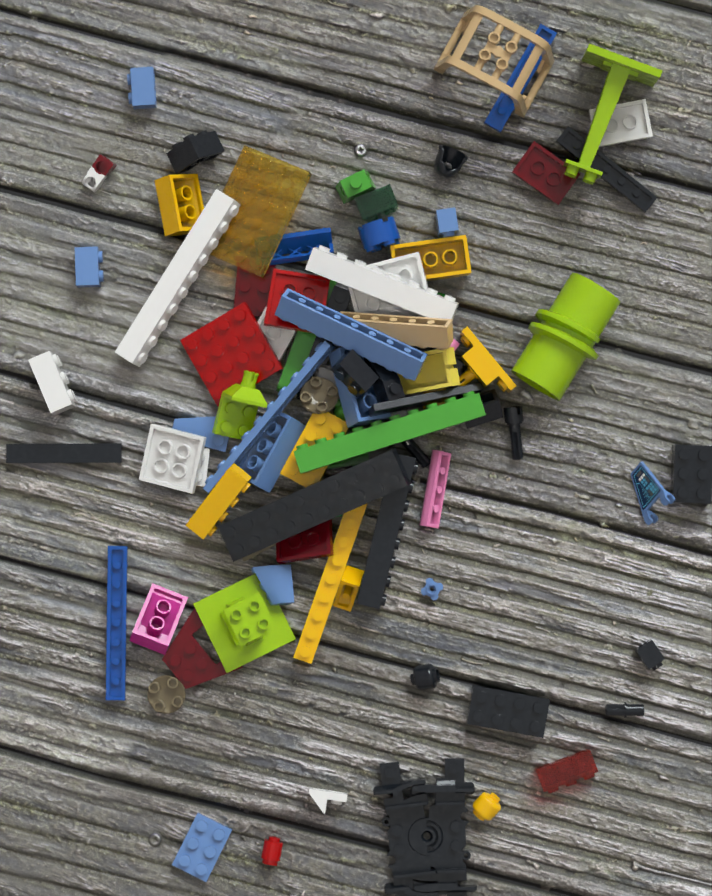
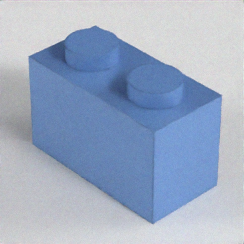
M130 68V74H127L128 85H131L132 91L128 93L129 104H132L134 109L157 108L154 68Z
M456 208L436 210L435 219L438 238L457 235L459 228Z
M98 246L74 247L76 286L78 288L101 287V282H104V272L100 270V263H103V251H99Z

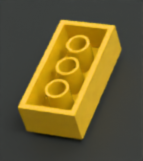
M466 235L390 245L391 259L419 252L427 281L468 276L472 273Z
M329 412L323 414L312 413L280 474L304 487L321 481L329 465L300 474L293 451L297 450L296 446L307 443L308 447L315 445V440L326 437L327 441L334 439L333 435L340 432H345L346 435L349 430L346 421Z

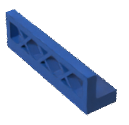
M330 227L255 238L259 267L309 260L312 249L314 247L319 248V245L329 248L330 252L334 254ZM262 257H271L269 259H261Z

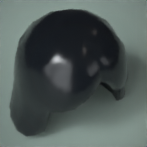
M442 144L439 146L434 169L440 176L452 178L458 174L468 157L463 152ZM445 162L451 164L452 169L447 167Z

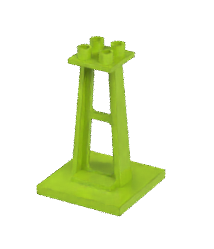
M589 44L581 61L607 71L608 74L579 163L566 159L563 166L567 167L564 175L575 178L579 171L585 174L582 181L593 185L596 178L599 179L603 172L591 168V164L626 80L637 81L653 87L659 80L663 70Z

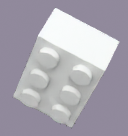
M48 351L29 359L28 361L50 413L57 415L76 407L74 402L77 401L73 390L67 386L70 382L66 373L61 372L60 366H62L59 356Z

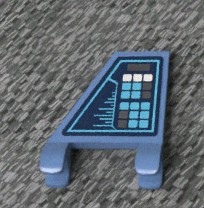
M642 461L630 475L644 521L647 525L658 521V516L649 509L659 497L661 503L665 506L672 504L675 501V497L664 489Z

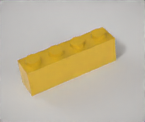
M235 463L232 464L185 526L202 539H205L208 535L211 537L218 529L215 525L219 521L222 523L229 513L226 512L230 506L234 508L240 500L238 495L241 492L245 493L251 486L248 482L252 477Z

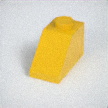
M346 565L333 603L334 607L351 612L364 570Z

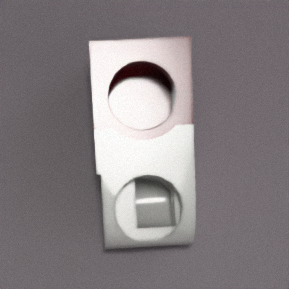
M100 154L87 172L82 184L91 191L96 192L117 165Z

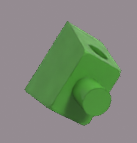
M364 169L339 181L335 187L343 204L376 189L368 171Z

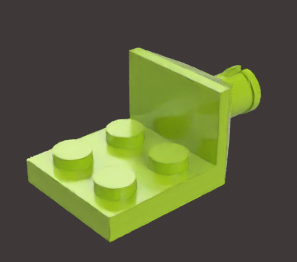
M244 370L241 384L236 383L222 392L212 433L242 440L241 438L248 430L251 431L258 407L267 408L268 405L260 390L256 389L255 386L259 373Z

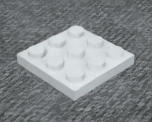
M151 424L139 480L191 494L195 493L207 437Z

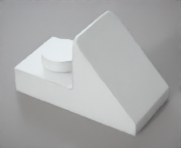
M309 788V794L324 815L327 800H331L332 804L337 805L347 802L348 793Z

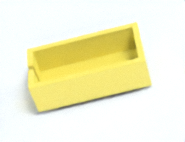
M454 347L444 350L425 351L424 353L428 355L415 381L406 379L397 373L405 395L460 385L458 369L453 367V365L457 364Z

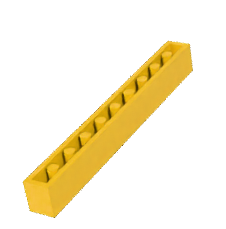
M367 504L343 514L333 543V556L328 557L293 657L295 659L312 664Z

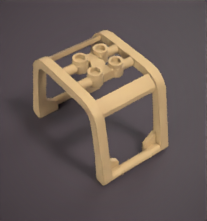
M475 5L464 12L434 70L443 75L449 67H455L509 96L513 100L515 114L524 118L554 63V57L550 44L542 37L488 8ZM485 17L496 23L497 26L488 35V42L485 48L479 52L478 61L473 67L460 59L481 20ZM504 28L515 33L511 41L506 43L505 50L501 46H496L500 42V35ZM461 33H462L463 36H462V38H461V40H460L458 46L456 47V49H455L453 55L451 56L450 54H451V52H452L454 46L456 45V43H457V41H458V39H459V37H460V35H461ZM522 37L535 44V47L513 87H510L498 79L502 72L507 70L508 61L516 53L517 44ZM491 54L495 58H499L496 61V69L492 76L481 71L484 64L490 60ZM542 56V60L536 70L538 77L528 95L523 94L522 96L520 93L539 57Z

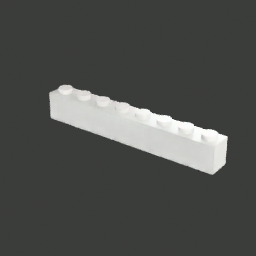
M319 245V248L314 247L312 249L305 270L424 317L452 319L453 321L459 305L458 302H455L456 298L446 294L442 297L437 295L438 291L428 287L426 290L419 287V283L411 280L408 283L401 280V276L393 273L389 276L384 274V270L373 266L371 269L366 267V263L355 259L353 262L347 259V255L337 252V255L333 254L325 246Z

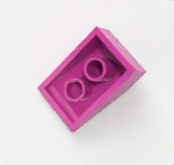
M152 583L129 641L165 655L188 597Z

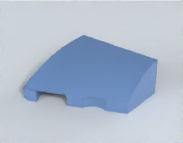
M291 564L251 568L252 573H255L261 583L259 586L266 593L270 605H290L294 603Z

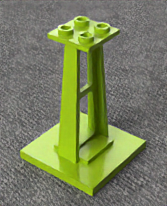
M256 574L193 604L226 673L296 639L280 605H270L266 593L259 586L261 583Z

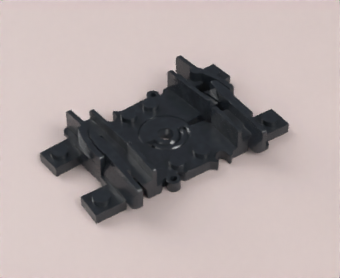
M445 758V777L436 778V784L426 783L425 778L401 780L399 761L380 763L382 786H375L373 794L393 793L392 798H384L385 813L389 817L385 816L382 818V825L385 827L390 826L387 830L390 848L387 856H394L396 859L394 864H388V867L392 869L393 882L384 885L385 894L395 896H467V892H475L477 885H458L457 881H467V869L463 859L468 860L471 857L468 850H462L466 846L465 826L469 821L462 820L460 816L463 812H468V809L465 807V795H472L475 792L474 784L472 782H465L464 758ZM412 786L411 795L423 792L422 794L403 799L402 790ZM427 793H435L434 804L429 807L428 817H425L423 805H428ZM426 832L430 833L431 835L430 839L428 840L423 838V835Z

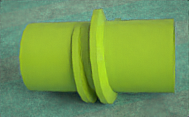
M572 272L550 309H538L535 316L540 323H530L528 329L533 336L511 372L539 392L560 401L585 359L596 360L599 355L595 352L593 346L601 340L599 336L619 306V299L597 283Z

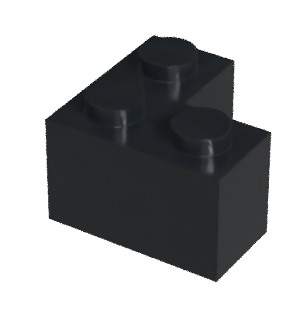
M205 130L196 136L190 134L184 137L183 142L174 144L172 146L173 149L166 154L175 173L178 174L189 171L201 162L216 158L225 150L216 131L207 132Z

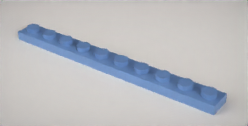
M324 341L316 346V352L313 356L308 357L303 362L302 366L304 367L292 375L290 378L291 382L287 387L284 386L279 391V397L275 402L272 401L268 404L265 414L259 416L254 421L253 425L255 426L251 431L248 430L244 433L241 443L238 446L235 445L230 450V456L227 460H223L217 466V472L206 479V485L203 489L207 493L212 491L232 464L238 465L333 351L335 348L333 344Z

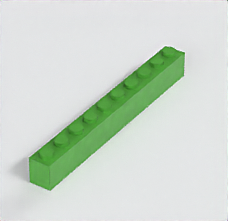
M474 391L463 394L464 398L456 400V397L444 400L445 404L439 406L437 402L426 405L427 409L420 412L418 408L408 411V415L401 417L400 414L389 417L390 421L382 423L381 420L370 423L371 427L366 429L360 426L353 428V433L345 435V432L334 434V439L328 441L326 437L315 440L316 444L309 447L307 443L296 446L297 450L293 452L300 474L486 416L480 394H475Z

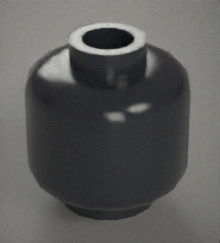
M424 664L414 668L410 679L412 685H416L417 689L422 691L435 688L437 683L440 682V674L437 667H434L432 664Z

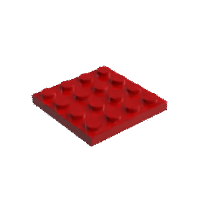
M246 302L241 303L180 340L217 407H219L224 390L236 383L241 384L244 370L259 373L256 384L283 369Z

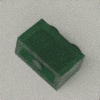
M390 184L354 198L363 222L366 220L368 223L375 221L379 215L384 213L385 216L391 215L398 208V203Z

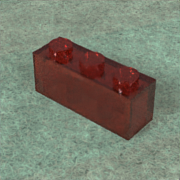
M585 749L535 768V772L543 792L547 791L549 794L558 791V787L564 784L566 787L576 784V780L580 778L587 780L595 777L594 773L598 772L590 749Z

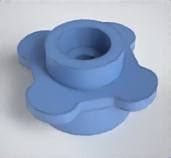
M432 578L426 579L425 587L421 589V594L431 597L432 600H437L440 590L443 589V584L436 583Z

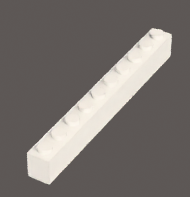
M215 190L115 353L138 367L146 361L149 351L156 345L159 335L166 329L169 319L176 313L178 305L186 297L189 287L198 278L200 269L208 262L210 253L218 246L220 237L228 230L229 223L239 212L241 204L221 191Z

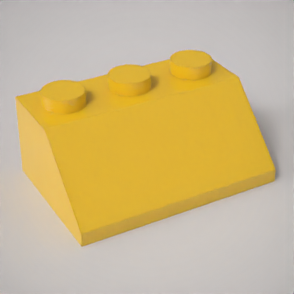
M174 174L154 180L165 236L188 234L204 209L198 174Z

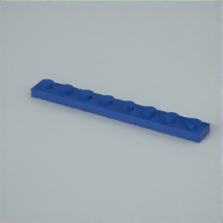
M108 546L106 700H126L128 546Z

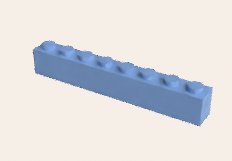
M289 288L281 296L275 315L283 321L291 322L300 329L310 331L319 338L331 341L336 346H341L348 350L353 349L358 355L367 358L368 361L384 366L387 370L394 371L404 378L413 381L418 377L428 355Z

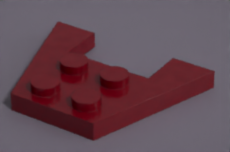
M195 608L162 658L177 679L181 681L185 689L227 674L221 661L215 664L192 635L203 626ZM240 666L230 672L243 668V666Z

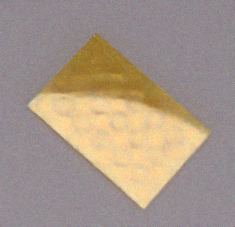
M244 145L222 192L241 204L239 212L232 218L228 230L222 234L218 246L212 250L210 255L264 278L312 174L309 171Z

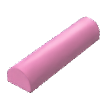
M432 450L419 526L439 529L451 453Z

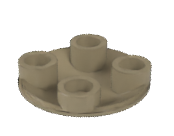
M314 376L302 387L300 400L303 407L309 412L323 414L332 410L337 404L338 389L330 380Z
M163 675L151 682L148 687L147 697L150 705L156 712L170 714L181 708L185 701L186 692L183 684L176 677Z

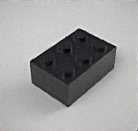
M672 445L670 493L675 497L673 503L711 504L712 446Z

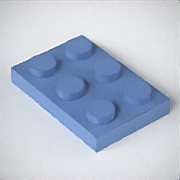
M198 812L172 865L207 882L232 829Z

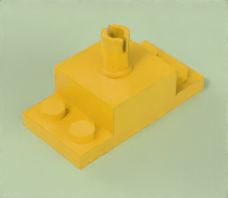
M467 326L460 333V341L466 348L470 346L471 349L460 358L468 370L459 376L460 382L463 379L465 380L459 386H465L472 380L477 379L486 388L497 379L498 382L496 384L503 392L507 391L510 393L517 385Z

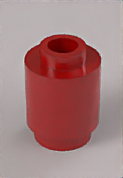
M269 836L268 839H264L261 855L263 864L277 866L283 847V842H280V838Z

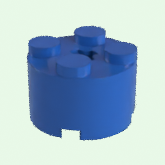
M394 216L387 217L388 220L384 222L382 219H378L357 228L363 248L367 253L381 251L382 246L390 247V245L400 244L399 240L401 238Z

